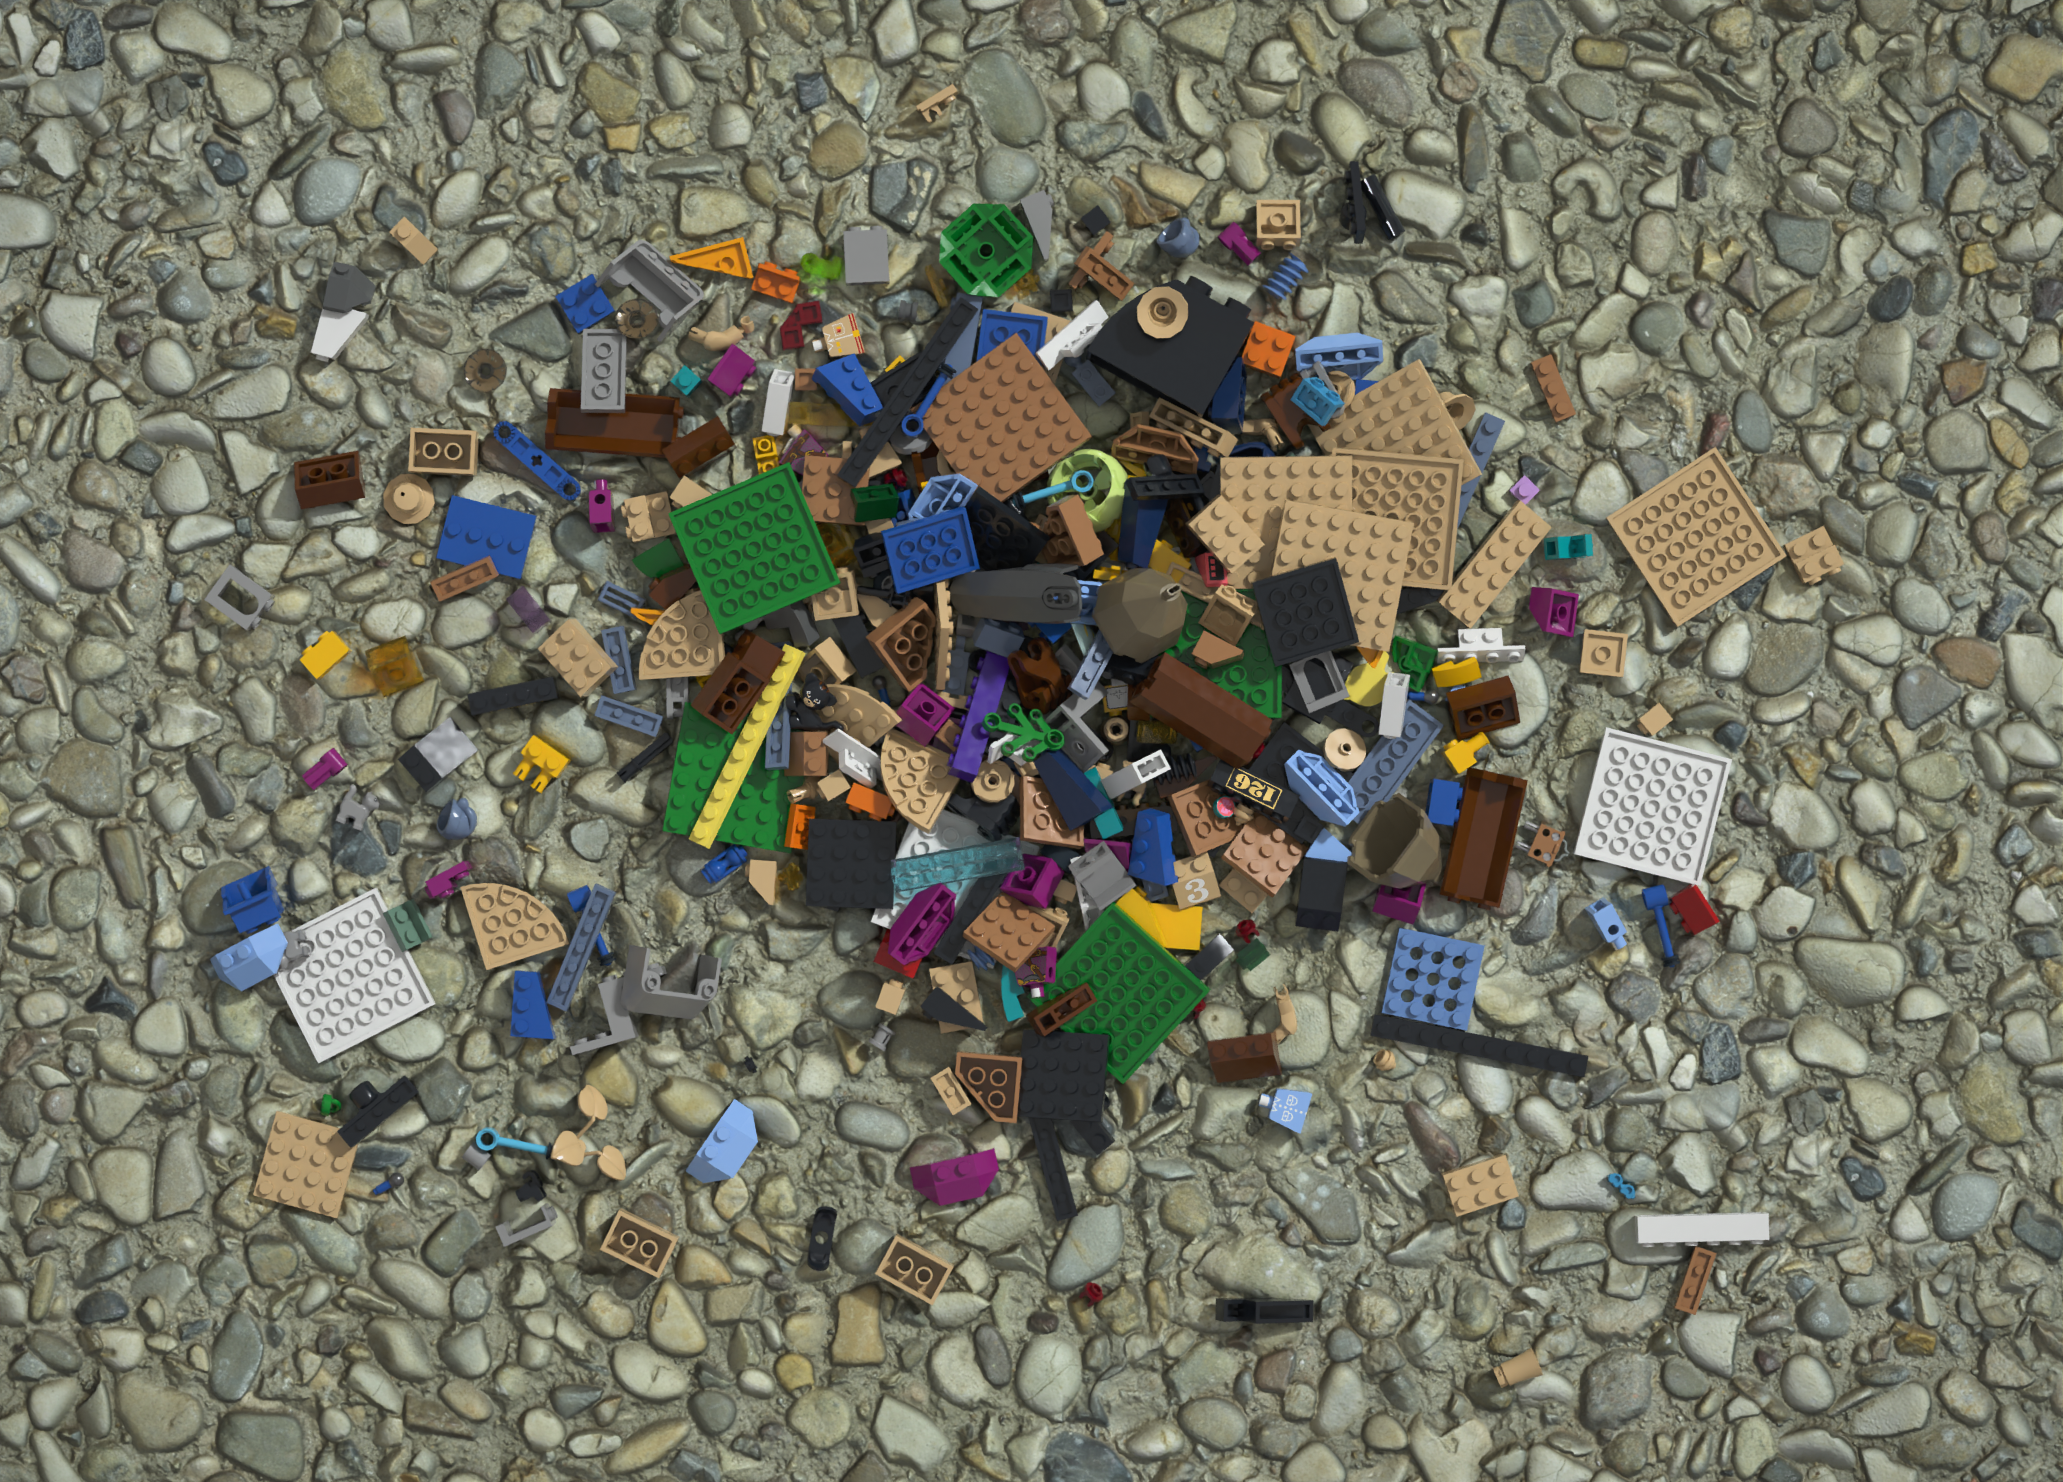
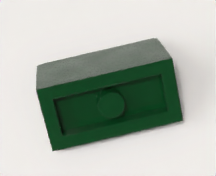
M893 484L851 489L850 496L855 505V522L896 517L899 496Z

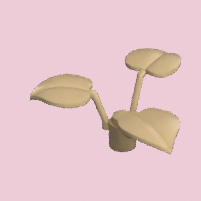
M585 1085L578 1095V1106L585 1116L591 1117V1119L577 1135L571 1131L560 1133L553 1145L551 1159L559 1160L570 1166H578L583 1162L584 1157L598 1155L597 1165L599 1169L608 1177L622 1181L626 1177V1167L623 1155L617 1148L606 1145L602 1148V1152H585L586 1145L582 1140H579L594 1123L595 1118L603 1120L608 1112L607 1103L603 1095L593 1086Z

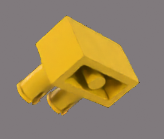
M1479 732L1467 742L1463 740L1457 742L1456 739L1450 741L1443 746L1445 750L1441 754L1456 775L1475 764L1477 761L1474 758V753L1490 742L1483 732Z
M533 735L521 751L524 758L515 771H513V774L524 781L533 766L539 765L541 772L530 786L542 794L549 781L555 777L559 778L571 760L536 735Z

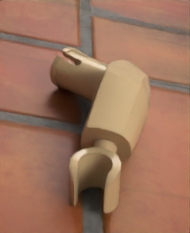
M744 316L740 320V328L733 325L723 332H705L693 327L691 331L695 332V334L689 332L688 337L691 341L703 344L704 348L709 351L728 350L731 344L736 345L744 338L742 333L754 331V323L750 321L749 316Z
M1274 419L1244 420L1243 434H1240V436H1266L1273 451H1277L1276 446L1279 450L1285 446L1278 432L1279 424Z
M804 776L802 786L787 791V795H790L787 796L790 803L794 804L805 798H816L819 795L816 789L819 787L817 782L821 780V776Z
M1282 984L1284 989L1281 992H1278L1276 987L1273 988L1280 1015V1025L1274 1030L1276 1031L1277 1044L1289 1034L1294 1035L1297 1031L1295 1009L1285 984Z

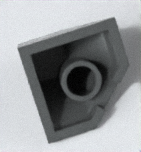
M334 262L328 277L323 309L347 313L352 311V307L357 305L366 306L371 304L376 286L356 266Z

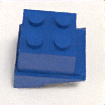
M270 866L221 887L224 915L230 914L239 933L246 931L247 934L258 930L262 923L266 922V925H270L281 918L284 908L275 888L278 884Z

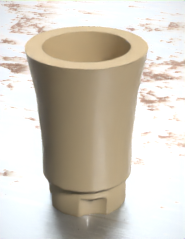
M1119 715L1109 716L1103 721L1100 729L1101 736L1108 742H1111V745H1121L1128 740L1129 722L1124 717ZM1118 726L1120 728V732L1114 734L1112 732V727Z
M1532 1347L1522 1354L1501 1363V1366L1493 1368L1501 1388L1527 1379L1544 1376Z

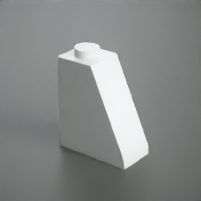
M322 308L311 353L316 355L317 360L328 362L329 359L336 360L366 323L369 315L356 310L339 313Z
M774 369L768 385L762 432H767L770 436L784 434L795 379L794 372Z
M1388 672L1384 684L1379 735H1384L1385 738L1395 739L1401 736L1410 675Z
M1159 750L1107 776L1101 782L1111 800L1171 768L1162 750Z

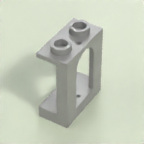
M229 565L204 600L245 630L250 631L252 628L255 630L261 623L262 619L260 616L263 612H268L275 603L273 601L275 595L269 593L244 575L235 566ZM233 580L257 598L258 608L253 614L245 615L221 598Z
M1331 651L1300 659L1289 664L1309 713L1350 697ZM1312 658H1318L1324 663L1336 691L1315 700L1303 669L1306 661Z
M548 1203L541 1206L546 1219L515 1233L508 1220L497 1225L496 1230L503 1246L510 1245L557 1223L555 1219L558 1218L554 1206L550 1207Z

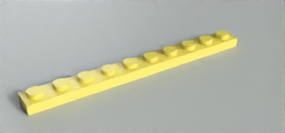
M784 644L782 650L786 653L770 678L769 684L752 709L692 830L689 840L710 849L806 654L799 649Z

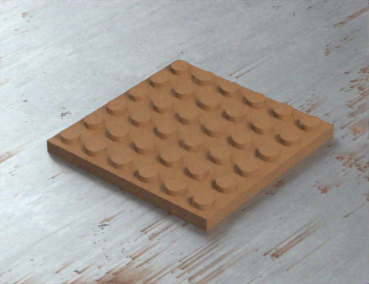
M1017 333L942 386L922 418L924 420L923 428L954 471L973 481L978 487L980 486L1002 503L1093 438ZM921 403L911 409L913 414L917 412Z

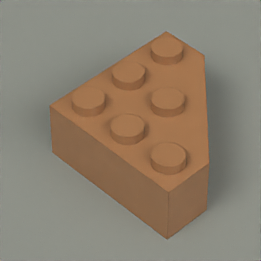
M1079 495L1065 496L1046 508L1048 521L1044 522L1043 532L1050 539L1041 550L1046 563L1085 566L1104 555L1101 542L1094 532L1092 521L1088 518L1084 509V503Z
M916 596L911 599L910 603L908 602V606L905 609L900 608L865 637L897 683L908 692L926 679L928 671L926 669L927 660L930 657L933 642L931 637L937 619L927 604Z
M957 1051L956 1076L994 1121L1017 1123L1022 1057Z

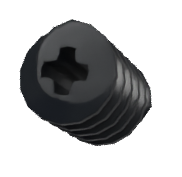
M1189 753L1186 754L1185 760L1181 755H1178L1176 762L1172 756H1169L1168 764L1171 769L1154 777L1153 784L1155 786V782L1158 780L1160 785H1163L1164 779H1167L1169 784H1172L1173 777L1179 783L1182 776L1185 777L1186 781H1189L1190 774L1197 780L1194 759H1192Z

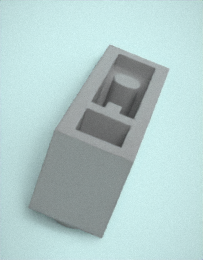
M1042 190L1020 199V204L1043 260L1047 262L1049 261L1052 222L1051 207L1055 205L1051 195H1046L1045 191Z

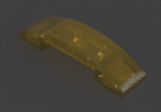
M789 402V424L859 427L840 408V404ZM873 422L865 424L863 426H871Z

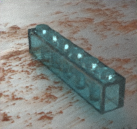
M1020 837L891 860V875L896 893L931 887L938 883L948 884L1025 870L1024 853Z

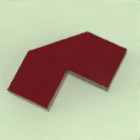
M820 301L797 304L793 312L782 324L780 335L783 351L804 348L801 326L823 323Z

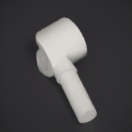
M793 425L787 431L791 438L784 447L783 454L788 451L802 432L797 425Z

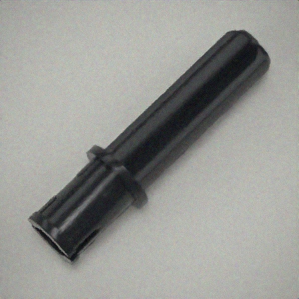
M664 733L634 759L630 758L631 761L616 773L626 783L638 771L642 772L644 766L673 743V739L668 733Z

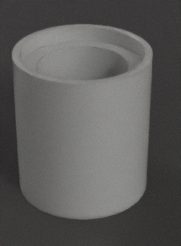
M473 1142L462 1158L479 1171L491 1155L485 1150L480 1149Z

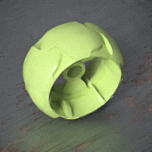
M1082 449L1072 452L1071 457L1064 458L1055 465L1049 475L1047 488L1069 481V478H1071L1075 471L1101 469L1095 478L1092 488L1087 492H1079L1080 497L1085 501L1084 509L1088 518L1092 521L1093 529L1096 533L1109 528L1115 519L1122 517L1124 486L1126 479L1129 478L1124 468L1111 455L1095 449ZM1076 478V484L1078 487H1085L1088 482L1082 484V482L1078 478ZM1110 488L1107 496L1101 491L1102 489ZM1070 489L1055 495L1048 496V504L1050 506L1051 504L1064 498L1067 495V492L1078 491H1073V489Z

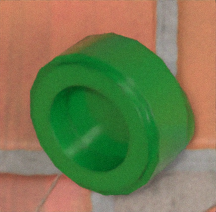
M329 1094L323 1095L320 1109L321 1115L329 1116V1113H336L341 1109L339 1100L332 1099V1095Z

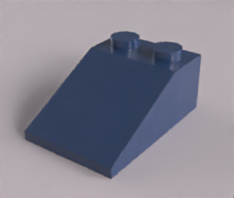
M1242 357L1237 358L1215 393L1213 404L1209 405L1208 417L1211 418V423L1231 434H1243L1248 373Z

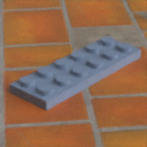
M1411 700L1406 702L1401 736L1389 739L1382 735L1348 782L1353 788L1356 805L1359 809L1358 815L1353 819L1358 825L1375 802L1380 800L1384 802L1389 801L1444 726Z

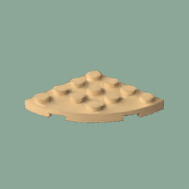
M948 579L934 583L933 614L937 618L936 625L933 627L936 690H945V682L950 679V671L947 666L951 665L950 652L948 653V650H952V637H949V635H953V621L949 622V619L952 618L951 606H947V604H950V591H946Z
M701 590L675 602L652 626L640 656L639 680L712 675L725 657L724 636L719 634Z
M826 684L830 693L836 697L837 702L831 707L826 706L821 710H816L823 723L838 721L843 724L846 734L867 748L902 721L883 701L880 703L875 698L869 696L870 693L856 687L841 684ZM833 728V729L828 730V731H816V732H828L829 735H830V734L833 733L836 729ZM828 747V752L839 765V753Z
M892 728L885 736L880 759L881 778L885 791L894 807L907 821L929 834L958 785L960 778L948 775L950 767L946 765L950 754L928 744L924 747L914 738Z
M479 883L460 887L486 970L570 944L563 926L554 913L529 893L515 887L496 883Z

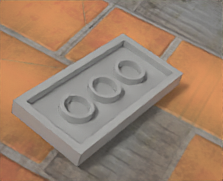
M583 329L581 413H625L627 336L619 329Z

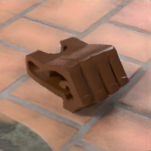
M1294 373L1289 377L1290 381L1287 378L1279 382L1281 387H1278L1277 384L1273 385L1270 388V394L1267 391L1260 397L1286 434L1288 440L1297 450L1304 446L1301 440V433L1305 425L1318 426L1322 432L1330 429L1331 425L1328 421L1325 426H1321L1290 400L1302 382L1301 377Z
M1035 637L1027 646L1031 658L1024 651L1016 650L1009 654L1007 662L1016 679L1022 705L1032 710L1038 709L1045 715L1049 711L1056 710L1058 706L1072 696V691L1067 689L1072 678L1070 674L1066 676L1061 674L1059 662L1046 639Z

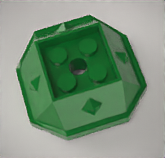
M973 203L941 232L939 263L967 295L1000 298L1031 270L1033 236L1005 204ZM984 246H989L993 251L988 257L980 254V250Z

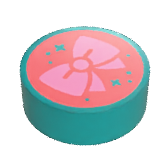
M1222 796L1214 801L1213 811L1217 817L1225 819L1234 814L1233 811L1236 806L1230 797Z

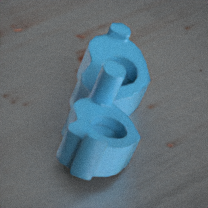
M1612 1173L1607 1176L1608 1182L1612 1183L1613 1187L1619 1188V1192L1624 1194L1626 1199L1635 1198L1633 1186L1622 1184L1623 1180L1620 1174Z

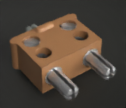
M1529 821L1525 822L1530 826L1524 824V828L1537 833L1532 846L1517 841L1516 843L1519 845L1515 844V848L1527 852L1528 857L1547 864V867L1552 866L1553 862H1559L1563 857L1568 856L1567 842L1563 839L1565 831L1560 832L1544 824L1538 826ZM1543 830H1548L1550 832L1549 836H1544ZM1563 842V849L1566 854H1562L1558 859H1555L1559 847ZM1540 850L1541 855L1535 856L1534 851Z

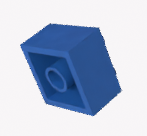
M1430 779L1425 813L1432 824L1453 826L1454 822H1458L1459 809H1456L1457 801H1461L1463 788L1459 787V782Z

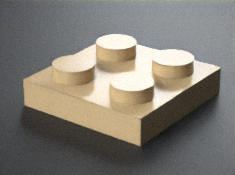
M1584 629L1579 673L1623 677L1628 634Z

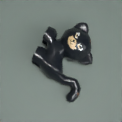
M815 673L806 675L805 683L800 688V695L797 692H790L786 696L787 709L794 710L789 717L790 728L792 730L799 729L808 732L828 731L834 728L836 730L840 729L845 733L843 724L836 720L823 723L821 717L817 714L816 710L835 705L837 699L830 693L827 685L818 679Z

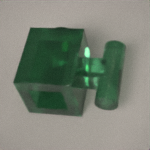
M1255 938L1236 953L1239 957L1236 959V962L1243 970L1248 968L1251 971L1268 958L1270 953L1258 938Z

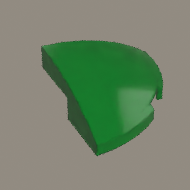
M669 538L632 559L635 566L650 578L657 577L659 579L662 574L684 566Z
M1395 635L1392 646L1393 662L1398 664L1401 671L1400 674L1410 675L1409 687L1420 692L1433 667L1438 650Z

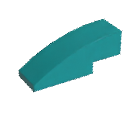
M1093 767L1087 770L1084 775L1113 807L1094 819L1102 838L1105 839L1123 831V824L1114 808L1112 799L1110 800L1101 782L1102 778L1097 768Z
M1003 965L1001 992L1006 1018L1010 1022L1024 1017L1017 995L1023 994L1025 991L1023 987L1018 985L1015 973Z

